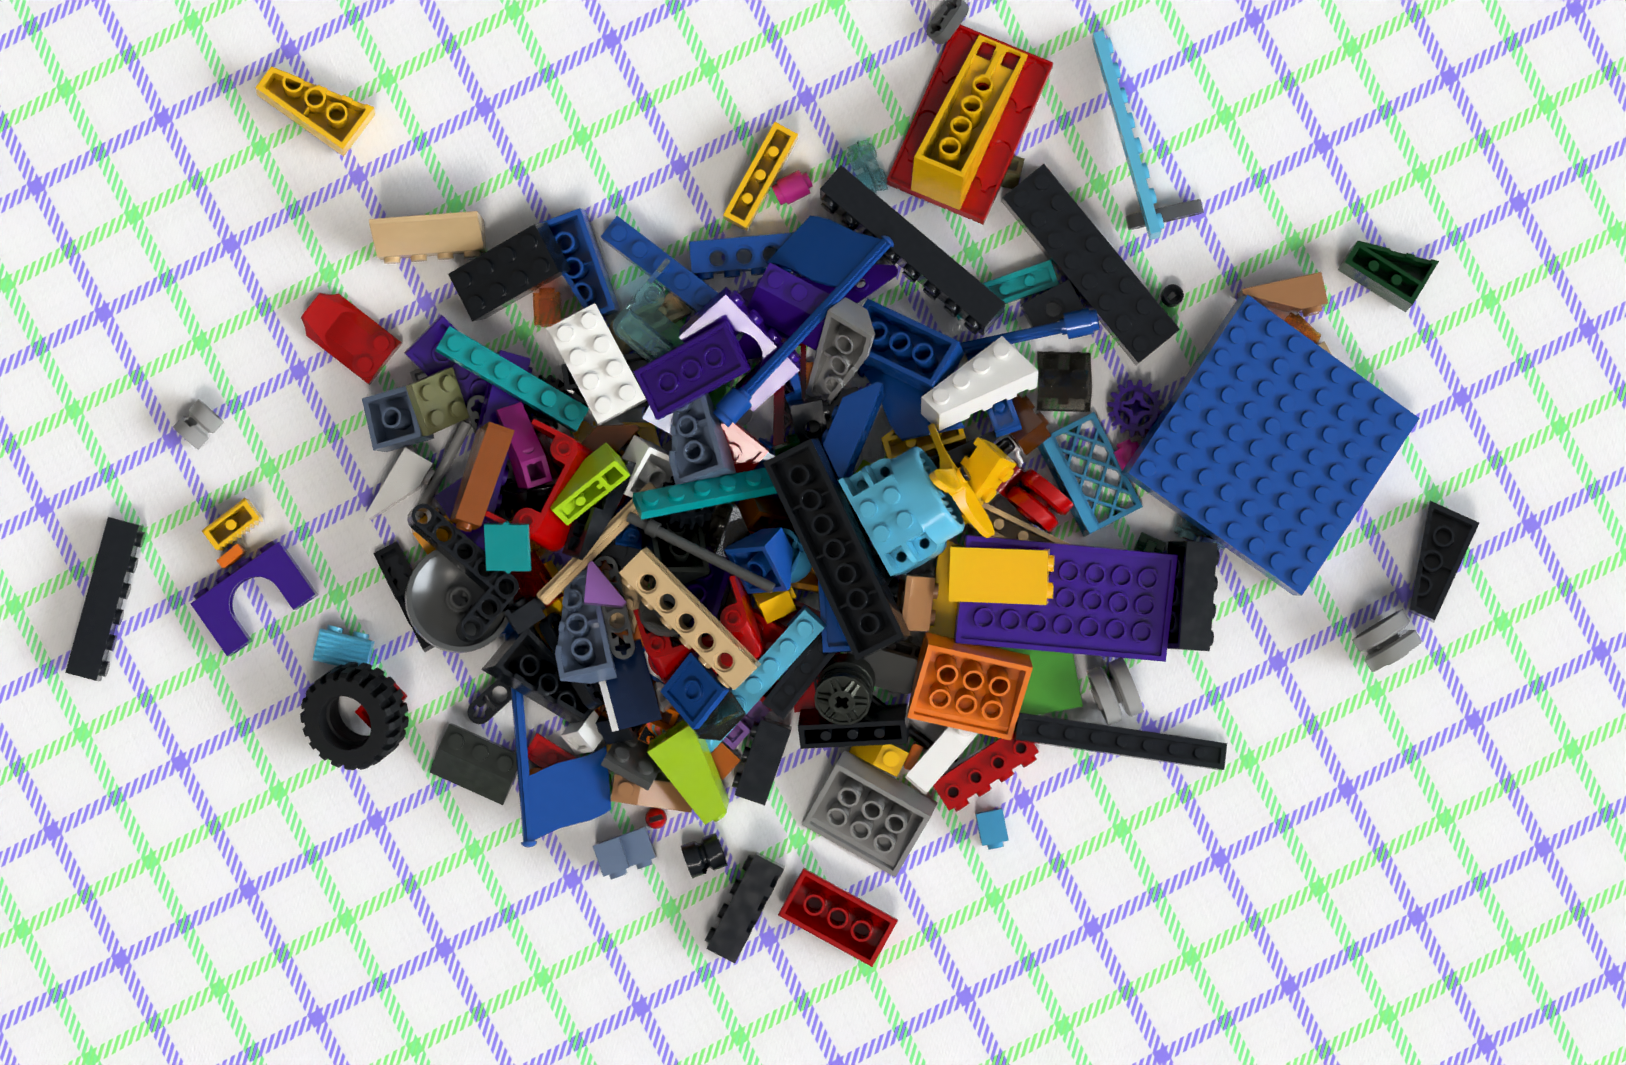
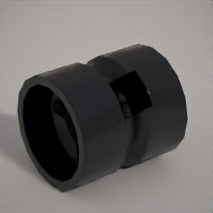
M716 833L703 837L701 843L692 841L680 846L692 879L706 874L708 868L717 870L728 866Z

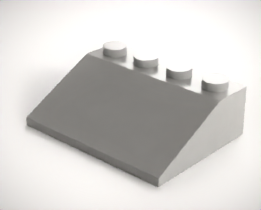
M844 750L802 825L896 877L931 818L938 802Z

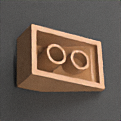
M1321 272L1249 287L1237 293V298L1249 295L1263 306L1293 314L1303 313V317L1319 314V312L1323 311L1322 308L1328 304Z

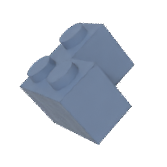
M646 826L593 845L603 877L609 875L610 879L626 875V869L633 865H636L637 869L652 865L651 859L657 857Z

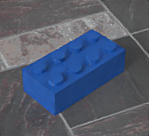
M867 298L863 307L868 310L875 336L870 354L863 362L864 364L925 393L954 373L964 356L963 349L958 340Z

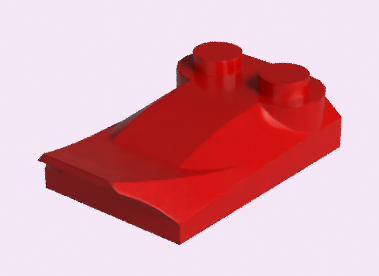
M319 293L301 316L306 336L369 385L402 344L401 341L340 294Z

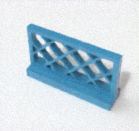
M1095 412L1051 433V437L1038 446L1059 490L1074 504L1070 511L1083 537L1143 507L1131 482L1121 474L1122 470L1113 453L1115 451ZM1091 420L1095 428L1093 439L1079 435L1082 424ZM1077 427L1075 433L1069 431V430H1071V429ZM1061 434L1074 437L1070 451L1060 448L1055 437ZM1077 439L1091 443L1087 457L1074 452ZM1095 445L1105 448L1107 452L1105 463L1091 458ZM1072 456L1086 461L1082 475L1071 470L1069 465ZM1090 463L1103 467L1100 480L1086 476ZM1107 469L1117 471L1120 477L1117 486L1104 482ZM1084 480L1098 485L1094 498L1084 495L1082 491ZM1102 486L1116 491L1112 504L1098 500ZM1119 493L1129 495L1134 506L1128 509L1116 506ZM1096 504L1110 508L1108 518L1101 523L1098 522L1094 514ZM1114 510L1120 512L1113 516Z

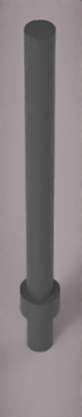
M630 512L626 519V522L644 530V534L652 538L658 537L770 594L775 588V583L661 527V523L650 519V521L647 519L641 520L639 515Z

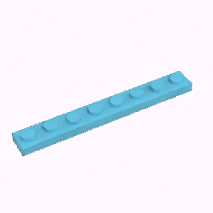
M1103 30L1093 33V46L1149 240L1160 238L1161 229H1164L1161 213L1156 214L1154 204L1157 203L1154 188H1149L1146 179L1150 178L1146 162L1141 163L1139 156L1140 153H1143L1139 137L1134 138L1132 128H1135V122L1132 112L1127 113L1125 103H1128L1126 90L1124 87L1120 88L1117 80L1121 78L1118 63H1113L1110 54L1114 53L1110 37L1105 38Z
M808 607L803 610L758 660L761 665L737 689H732L700 727L710 753L713 752L827 626Z

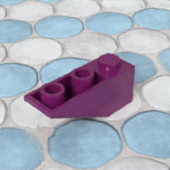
M522 402L497 409L496 414L499 424L515 430L508 454L518 487L529 489L553 481L545 453Z

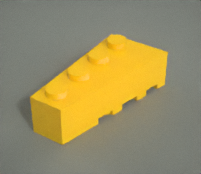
M272 66L255 87L257 96L343 157L375 116V108L373 106L354 101L353 98L339 95L320 85L306 82L302 78Z

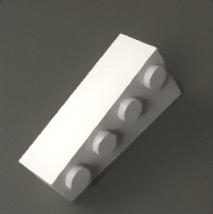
M1001 336L921 397V414L931 424L934 423L938 431H941L970 418V414L992 408L993 404L1004 399L1008 401L1017 397V393L1026 389L1030 391L1037 388L1038 370Z

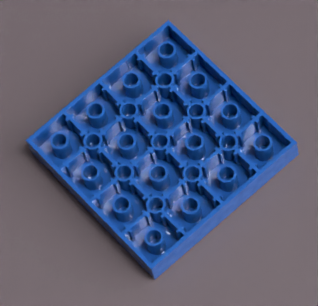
M1244 295L1237 299L1121 474L1292 595L1302 596L1420 418L1251 296Z

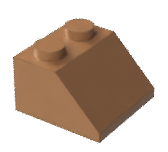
M902 574L899 577L896 604L909 631L929 632V627L934 626L936 611L932 610L933 599L938 597L939 583H935V578L932 576Z

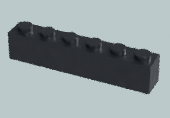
M108 517L65 673L94 681H101L102 676H107L110 662L107 661L109 651L114 650L117 636L114 635L116 625L121 624L124 616V610L121 609L123 599H128L131 590V584L128 583L131 573H135L138 565V558L135 557L137 548H141L145 540V532H142L143 526Z

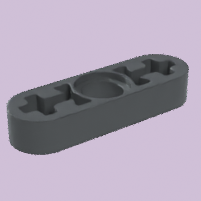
M1201 199L1155 209L1156 214L1161 213L1164 223L1204 213ZM1142 212L1126 216L1128 230L1146 227Z

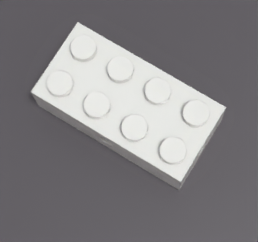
M595 303L547 328L599 426L647 401Z

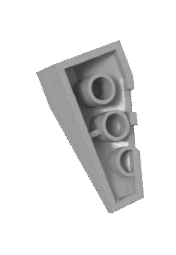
M846 297L827 311L806 394L810 397L821 396L822 403L828 402V406L867 359L875 336L868 310Z

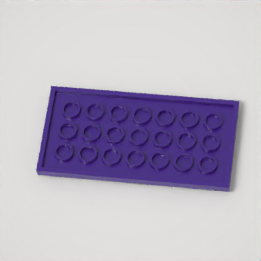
M965 534L964 547L1027 550L1050 549V555L1055 557L1054 572H1049V582L1054 583L1053 599H1048L1047 605L958 602L954 631L955 643L1166 662L1178 555L998 537L985 538L983 536Z

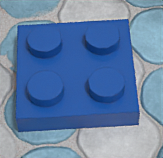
M690 652L660 691L692 729H699L730 691L721 684L716 673L711 668H706L699 661L698 657L700 655L697 652Z

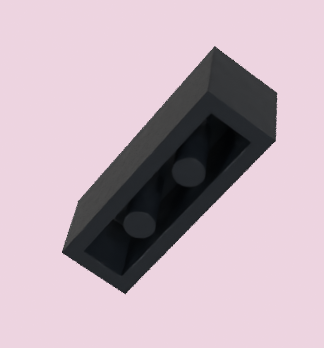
M761 716L760 722L754 721L749 735L754 738L751 748L745 746L741 757V762L745 763L742 773L736 772L732 787L736 788L735 796L765 806L792 726Z

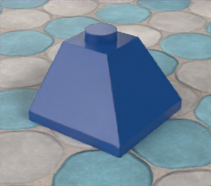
M782 527L761 529L724 549L731 562L775 583L776 585L772 592L788 591L791 588L793 548ZM740 579L747 594L766 592Z

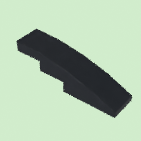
M622 458L630 475H632L636 463ZM631 476L572 522L563 548V554L579 560L584 559L613 517Z
M396 541L373 554L395 599L398 601L409 625L412 627L422 650L427 652L434 648V646L421 638L413 628L407 615L405 591L413 569L399 543Z

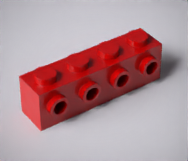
M1013 732L1011 740L997 739L942 775L933 787L947 809L950 811L954 808L957 812L969 804L967 799L974 794L980 797L992 789L990 784L997 779L1002 783L1013 776L1014 772L1012 770L1020 764L1025 768L1036 761L1035 755L1039 751L1035 744L1013 740Z

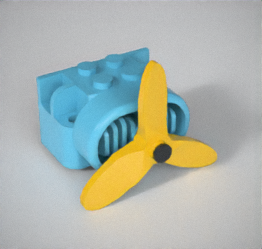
M934 423L928 425V429L940 458V469H937L934 462L923 449L912 447L895 458L880 459L871 465L863 467L861 471L854 475L838 480L890 576L907 574L940 555L945 550L947 541L964 530L965 524L961 512L983 537L990 538L995 535L990 518L977 499L975 492L967 483L971 480L968 470L964 466L956 467L943 446Z

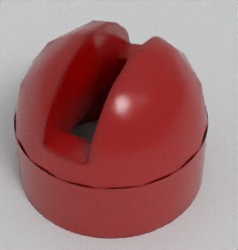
M651 808L646 813L645 821L650 828L659 829L665 825L667 815L661 808ZM662 814L663 819L650 823V817Z

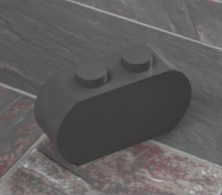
M898 641L863 658L874 670L875 686L886 689L891 693L910 694L921 647L904 641Z

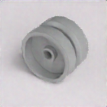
M1403 609L1382 619L1352 639L1358 651L1365 652L1376 646L1377 649L1365 658V662L1371 672L1400 660L1409 651L1423 642L1416 630H1408L1398 635V632L1403 630L1410 622Z
M1123 658L1109 662L1110 680L1104 669L1100 666L1086 671L1093 698L1108 726L1120 722L1122 719L1119 703L1122 704L1126 714L1131 717L1144 712L1138 691Z

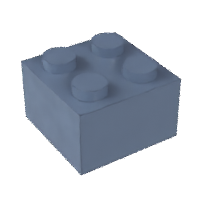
M406 386L362 398L374 451L390 452L434 439V434L422 436Z

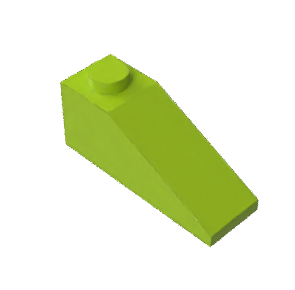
M604 443L585 458L550 507L551 510L568 526L631 476L622 458L607 443Z

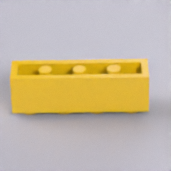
M777 122L773 123L726 208L723 219L748 231L771 186L798 140L797 133Z

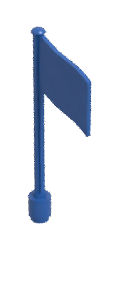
M810 215L766 262L768 265L772 263L776 266L787 268L813 282L835 287V289L743 388L740 387L736 390L732 387L715 405L716 409L713 414L727 427L732 423L736 424L753 406L749 401L752 399L751 396L825 318L827 311L854 287L890 247L893 248L894 243L890 237L883 235L881 236L882 239L860 234L830 219Z
M1089 308L1063 313L1064 318L1059 319V322L961 342L960 345L964 354L984 350L1001 336L1010 344L1061 333L1062 335L1067 334L1069 339L1094 334V331L1100 330L1096 309L1089 310ZM863 363L857 370L859 376L864 378L865 375L870 384L876 382L883 383L886 395L882 406L889 424L896 435L902 441L930 435L928 425L931 423L921 414V397L926 393ZM958 422L938 431V433L965 428V426Z
M509 622L499 636L504 637L505 640L514 631ZM511 688L523 836L521 845L529 848L537 844L536 839L557 829L591 821L611 810L609 773L607 768L601 766L607 750L605 746L588 756L556 763L529 775L523 694Z

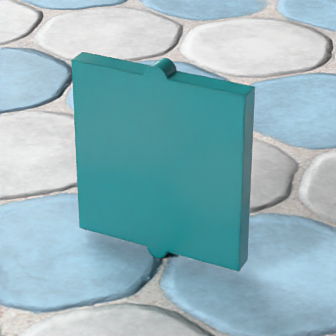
M509 521L504 523H485L486 571H506L507 574L511 573V571H531L529 524H514Z

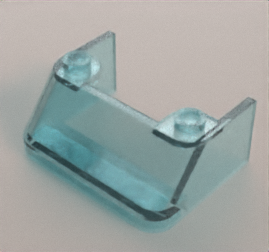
M667 258L613 322L615 334L648 362L684 344L679 338L680 328L658 310L664 303L666 296L664 289L655 279L670 263V260ZM738 331L735 335L738 342L745 334L744 332Z

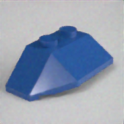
M876 382L843 397L840 405H836L831 417L833 422L830 429L824 431L822 444L838 480L850 477L854 471L886 395L883 383Z

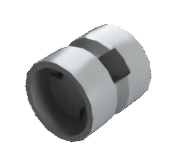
M198 399L188 410L189 416H182L173 428L199 450L208 440V433H215L224 421Z

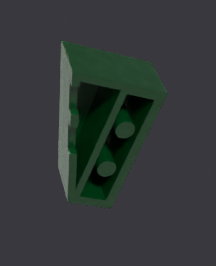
M1357 241L1349 250L1338 271L1406 312L1416 301L1439 261L1415 257L1414 254H1403L1391 251L1390 248Z

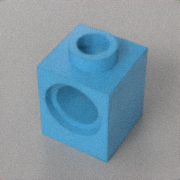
M1002 808L975 813L981 845H987L988 850L1004 847L1003 842L1009 841Z

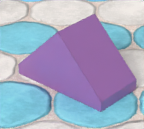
M589 562L587 566L584 604L623 608L627 605V602L594 562Z

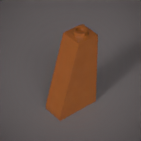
M488 422L476 431L449 521L455 523L456 528L471 532L472 529L476 530L481 527L515 430Z

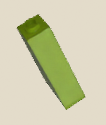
M683 719L652 739L647 753L702 822L706 825L712 820L717 822L722 819L727 813L729 798L701 728L692 729Z

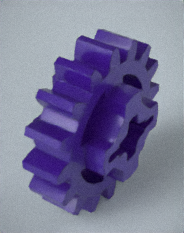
M1140 379L1136 385H1133L1132 381L1128 380L1126 388L1119 384L1117 386L1119 393L1111 392L1110 394L1114 402H1107L1106 405L1112 408L1107 417L1115 418L1111 426L1114 427L1119 424L1121 426L1119 433L1122 434L1125 430H1128L1129 437L1131 438L1135 432H1138L1140 437H1144V430L1147 429L1149 431L1152 424L1157 420V416L1163 411L1159 409V406L1165 403L1164 400H1157L1156 398L1160 393L1159 390L1152 392L1151 383L1143 387L1142 380ZM1133 391L1130 400L1120 401L1124 394ZM1144 393L1151 399L1153 406L1145 402L1143 399ZM1138 402V407L1144 411H1139L1135 416L1133 415V410L1127 407ZM1118 411L1124 412L1128 418V424L1121 419ZM1152 416L1146 424L1138 426L1140 418Z

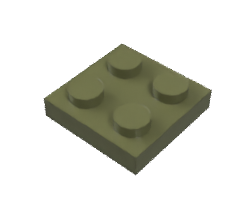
M453 367L445 368L405 385L422 436H429L469 418Z

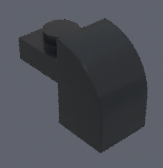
M517 483L503 485L502 494L506 517L513 519L515 514L523 508H532L541 513L555 484L535 486L529 489L519 488Z

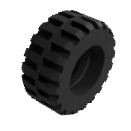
M348 662L345 665L336 666L308 688L306 697L303 698L301 709H304V711L300 713L301 723H305V727L302 730L305 737L308 736L311 741L309 745L313 750L316 748L320 752L319 756L323 760H331V765L338 768L344 765L346 770H355L356 768L360 770L367 769L384 759L404 739L406 735L405 728L409 722L408 716H405V713L408 712V706L401 699L404 696L401 689L397 690L394 683L396 682L391 677H385L383 670L378 667L373 670L371 669L372 665L367 663H361L358 666L357 662ZM340 696L352 698L364 707L371 722L370 736L357 734L345 725L338 708Z

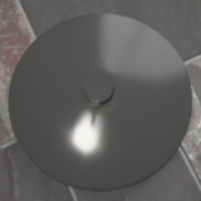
M464 546L457 548L458 556L462 559H468V549ZM434 550L425 556L413 569L406 585V611L413 628L430 645L452 653L472 652L493 642L500 636L508 624V620L501 612L481 637L472 642L460 640L456 633V626L485 590L438 550ZM478 565L479 574L483 577H488L490 571H486V565ZM500 581L498 586L500 592L508 595L510 593V585L505 581ZM514 597L506 606L509 610L513 608L511 604L514 603ZM483 602L481 606L482 611L487 615H492V604ZM466 622L464 625L465 632L468 635L474 636L476 634V626L471 622Z

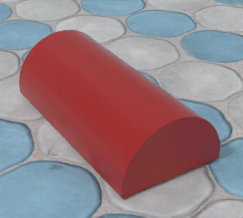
M806 868L802 869L778 913V916L873 967L898 922V919Z

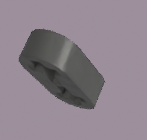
M946 0L929 23L926 30L927 35L936 44L947 42L968 14V4L964 0Z

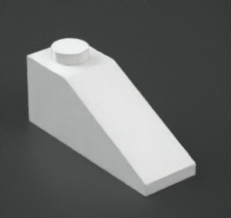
M405 447L364 517L373 520L422 488L424 483L428 485L435 473V470H433L435 464Z
M946 727L907 773L905 778L925 795L978 733Z

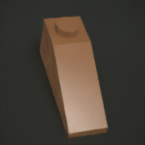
M618 774L614 776L611 801L692 812L690 805L671 782L654 780L647 791Z

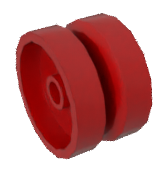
M1028 468L1020 480L1030 493H1027L1020 487L1013 486L1005 498L1029 522L1050 534L1058 525V520L1048 509H1052L1059 515H1066L1074 504L1048 480L1033 469Z

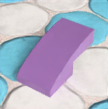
M759 700L723 741L734 750L751 732L754 721L760 722L761 716L765 717L770 710Z

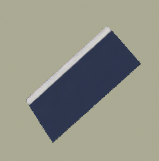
M641 640L635 641L636 650L630 658L619 659L613 655L617 678L599 682L612 732L662 719ZM630 643L616 646V650L621 651L623 655H626L627 649L631 648Z

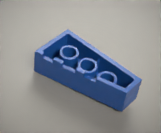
M579 208L541 222L548 223L571 268L570 271L562 276L572 288L571 290L582 307L585 309L595 303L602 317L621 311L586 210Z

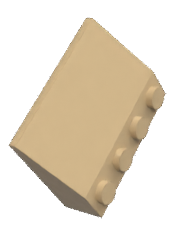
M478 211L369 219L376 254L380 260H384V264L400 263V258H411V262L427 261V256H437L438 260L454 259L453 254H464V258H475L480 256V252H486L484 219Z

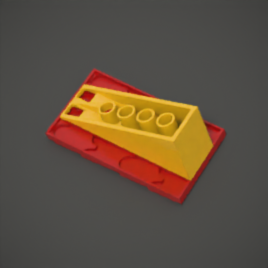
M960 24L944 48L888 175L886 185L898 188L905 193L924 199L929 203L984 225L1053 68V62Z

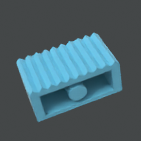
M328 625L327 630H319L312 660L335 666L345 665L348 662H357L358 666L361 663L369 664L375 641L368 640L369 634L354 631L353 636L342 634L344 628Z

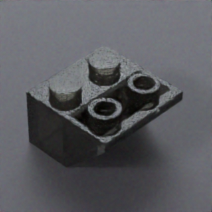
M1037 351L1038 383L1036 388V411L1090 412L1092 396L1091 353Z

